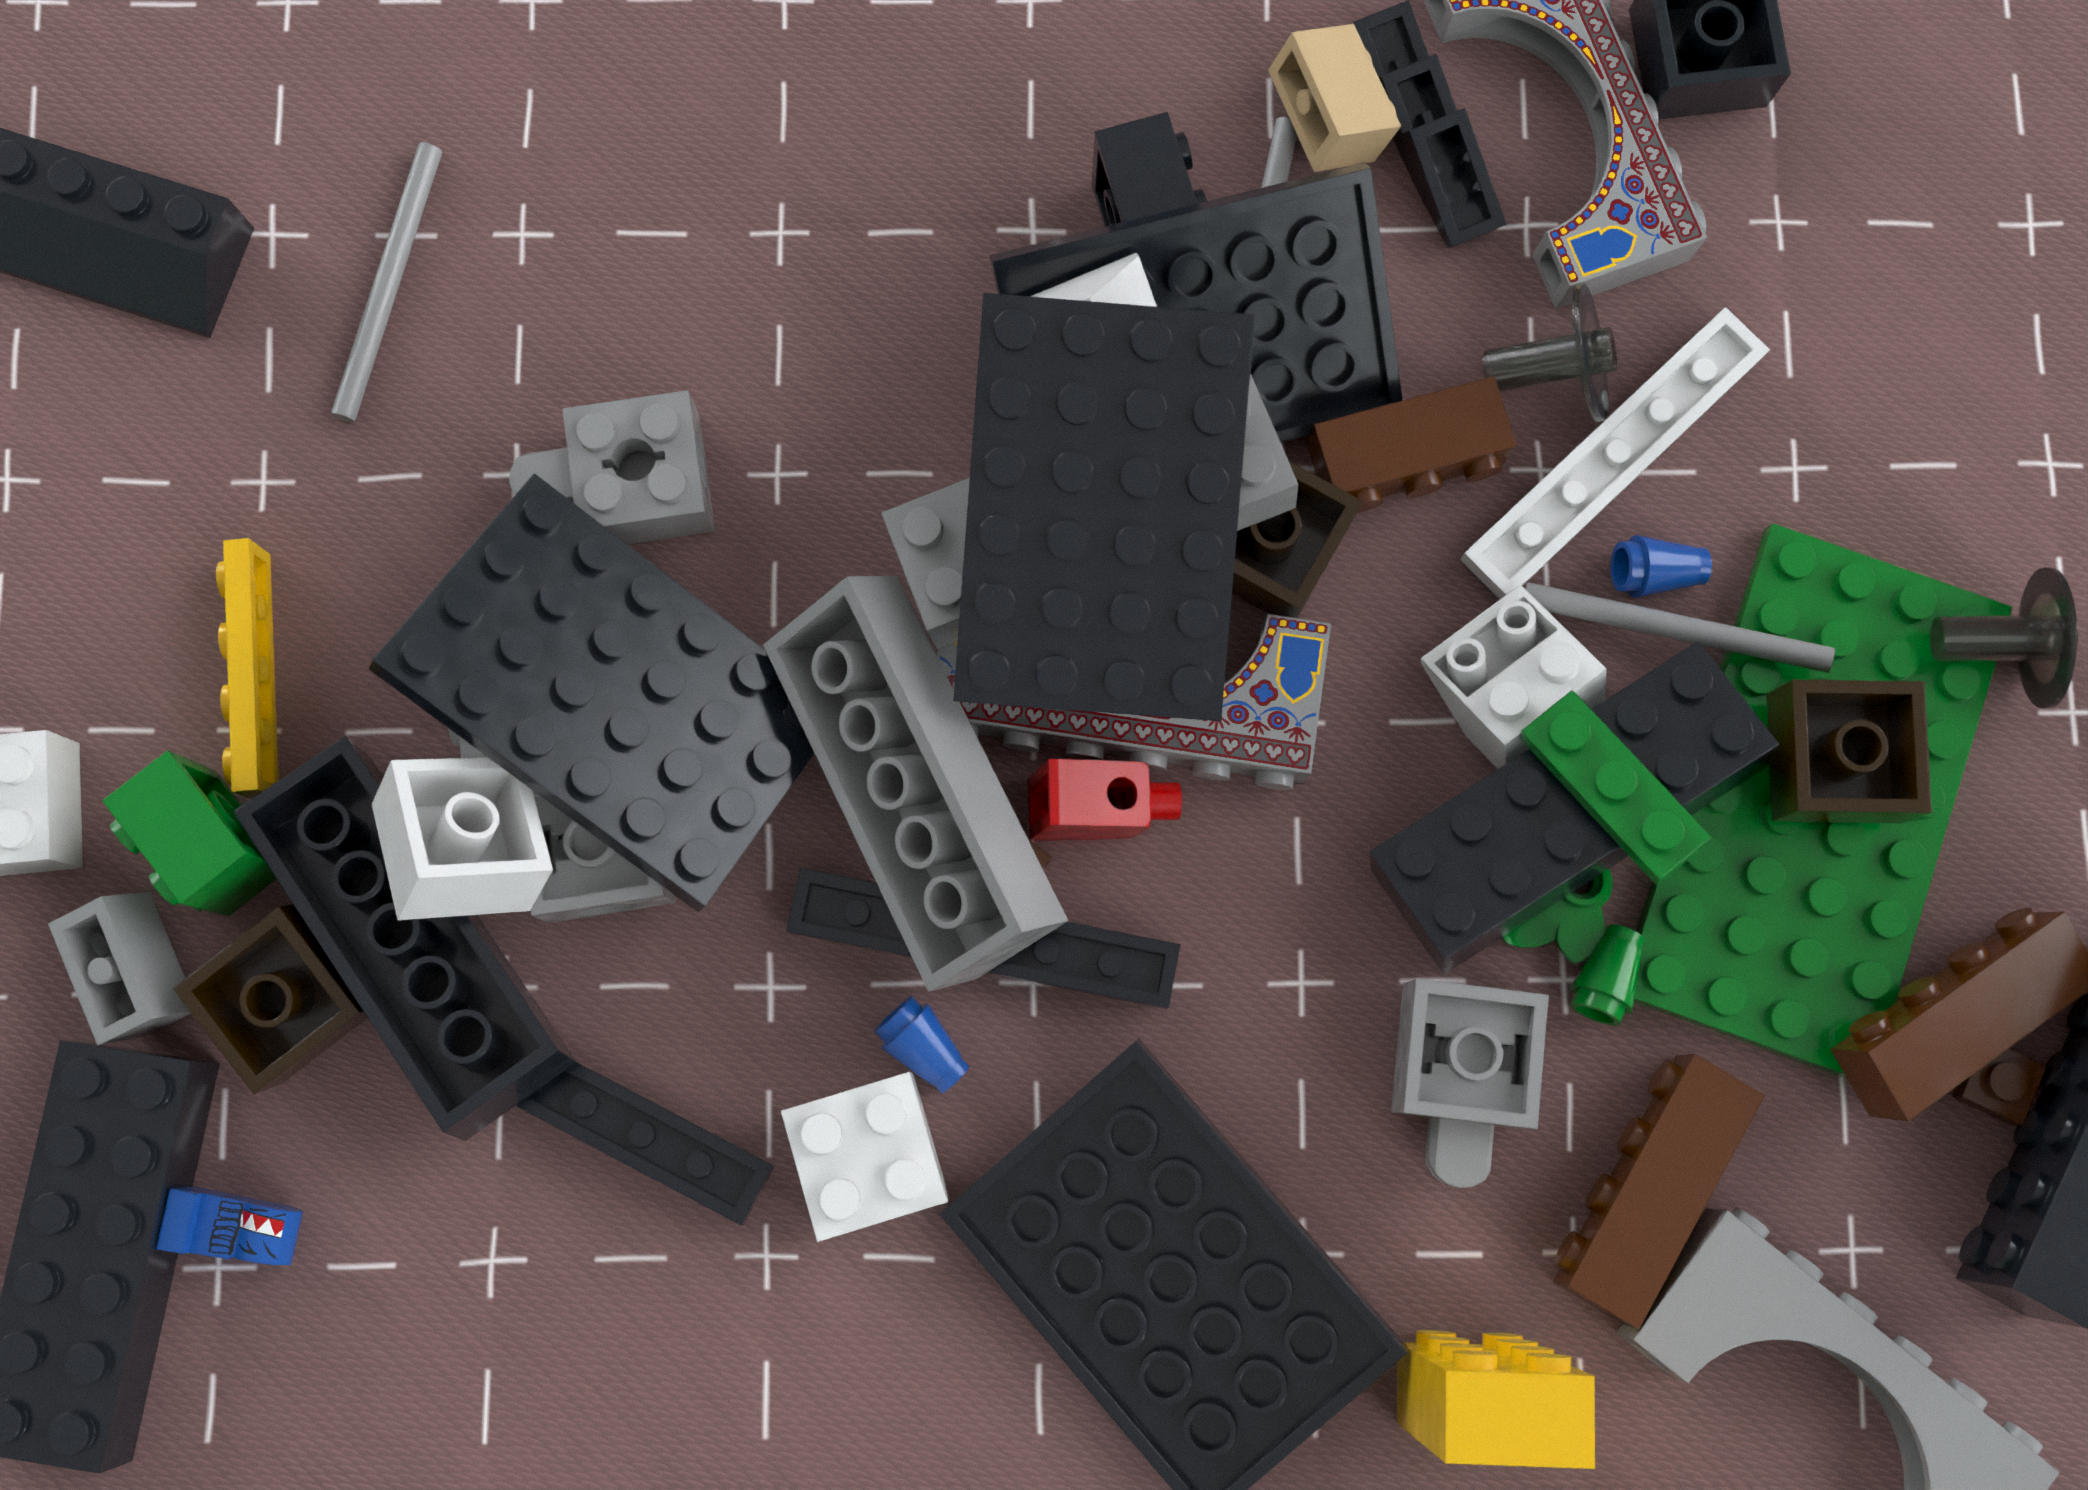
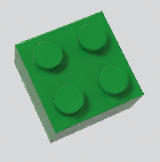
M167 750L102 800L116 819L110 824L112 832L129 851L134 854L141 852L155 870L149 875L152 885L172 905L176 906L180 903L193 907L199 912L206 910L230 916L277 879L233 812L242 806L241 802L218 772Z

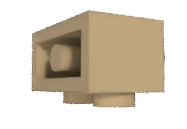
M1354 24L1292 32L1268 69L1314 172L1347 167L1363 162H1375L1401 127L1396 116L1395 107L1388 99L1373 66L1372 58L1365 49Z

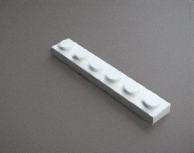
M1725 307L1474 543L1460 560L1499 599L1503 598L1517 586H1523L1756 365L1770 349Z

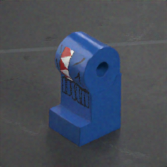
M195 1186L170 1188L156 1249L180 1254L193 1253L228 1260L236 1258L261 1264L291 1265L303 1210Z

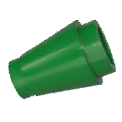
M1615 924L1608 925L1605 934L1600 938L1569 988L1574 995L1570 1007L1578 1014L1592 1021L1610 1026H1619L1624 1014H1631L1633 1011L1642 956L1641 949L1645 938L1630 928Z

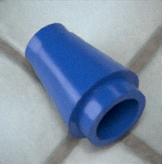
M1639 535L1632 536L1629 541L1618 542L1613 549L1610 562L1611 579L1615 589L1619 592H1628L1633 598L1692 587L1694 585H1705L1712 571L1711 556L1704 547L1695 548L1690 545Z
M913 996L908 997L897 1006L874 1031L884 1042L881 1046L883 1051L930 1085H934L941 1094L951 1088L970 1067L961 1058V1053L945 1031L930 1005L926 1003L921 1006Z

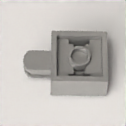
M689 390L562 408L567 448L524 454L515 460L510 470L509 483L514 495L535 473L626 544L715 532L700 414Z
M532 790L553 871L531 908V916L547 923L676 903L674 894Z
M1414 979L1403 983L1391 1113L1429 1118L1425 1164L1429 1174L1439 1183L1456 1188H1467L1485 1181L1491 1170L1494 1126L1538 1129L1549 995L1424 979Z

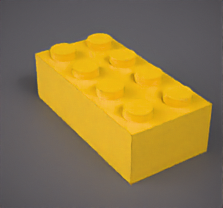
M1416 1331V1342H1404L1408 1346V1353L1397 1362V1424L1445 1464L1595 1469V1376L1571 1366V1356L1554 1354L1553 1348L1538 1347L1537 1341L1523 1340V1335L1511 1333H1482V1344H1469V1339L1458 1338L1455 1332Z

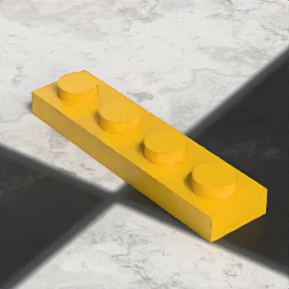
M243 538L223 540L224 561H219L217 564L216 582L221 597L225 599L226 622L221 623L219 626L218 643L222 657L227 660L228 684L223 685L220 692V705L223 717L229 723L230 747H226L223 751L222 767L225 780L231 785L232 792L251 800L279 781L271 558L267 551L251 539Z

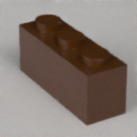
M1495 376L1314 424L1306 443L1316 476L1362 500L1363 503L1358 513L1378 507L1383 503L1382 497L1403 491L1406 492L1407 498H1416L1439 490L1443 487L1442 481L1465 475L1467 482H1475L1494 476L1503 470L1502 465L1517 447Z

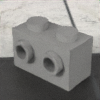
M150 892L101 896L48 923L97 1045L146 1036L191 1014L173 990L175 986L186 978Z

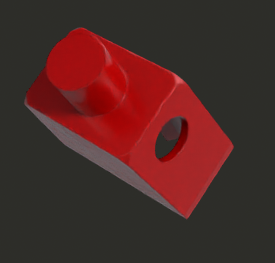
M1048 759L1027 778L1029 839L1031 841L1128 839L1150 828L1151 820H1179L1181 816L1182 792L1179 782H1149V767L1146 762ZM1107 794H1110L1116 800L1118 809L1109 802Z

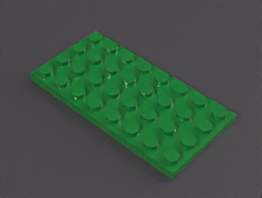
M1774 523L1764 529L1734 626L1835 648L1833 663L1830 672L1826 673L1726 651L1720 669L1767 729L1766 694L1792 679L1925 681L1932 813L1903 823L1772 822L1770 770L1768 765L1762 771L1693 814L1692 817L1711 836L1709 843L1657 886L1652 881L1636 931L1645 938L1641 949L1642 956L1635 992V1003L1847 1079L1830 1049L1851 1035L1849 1027L1855 1021L1870 1013L1885 1011L1895 1004L2013 606Z

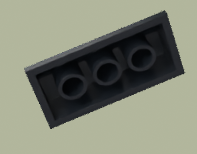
M0 128L1 273L211 338L254 231V227L229 198Z

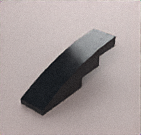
M1409 0L1351 23L1355 25L1365 49L1372 58L1373 66L1388 99L1395 107L1396 116L1401 127L1393 136V141L1447 248L1507 225L1466 109L1457 111L1437 54L1428 55Z

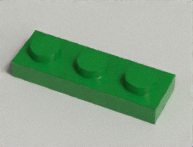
M1573 690L1569 691L1521 730L1520 739L1656 886L1709 843L1711 836Z

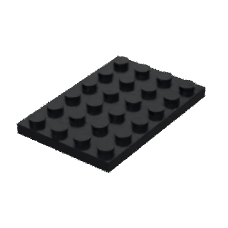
M1364 162L989 255L997 294L1033 296L1137 253L1157 307L1255 315L1250 373L1280 443L1310 435L1314 424L1403 401L1372 170Z
M983 293L953 701L1221 721L1255 315Z
M535 473L380 650L369 666L370 671L697 912L701 911L710 901L814 754L766 650Z
M1139 1038L940 1213L945 1222L1172 1490H1248L1408 1353V1346Z

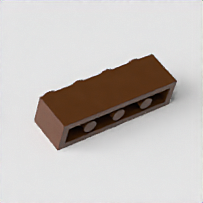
M2022 908L2003 916L1994 925L1997 930L1995 933L1982 942L1970 943L1955 950L1947 957L1946 960L1949 965L1934 976L1923 977L1907 984L1898 992L1900 1000L1885 1011H1877L1865 1015L1849 1027L1851 1035L1830 1050L1870 1117L1910 1121L2088 991V951L2065 912H2033L2031 908Z
M1696 1054L1677 1055L1673 1062L1667 1059L1657 1069L1648 1087V1093L1654 1096L1642 1118L1635 1116L1625 1127L1617 1144V1150L1623 1154L1611 1176L1606 1173L1602 1174L1592 1187L1585 1204L1586 1208L1591 1210L1587 1220L1579 1233L1572 1231L1567 1235L1554 1259V1265L1560 1269L1553 1283L1621 1324L1640 1329L1765 1097L1763 1093Z

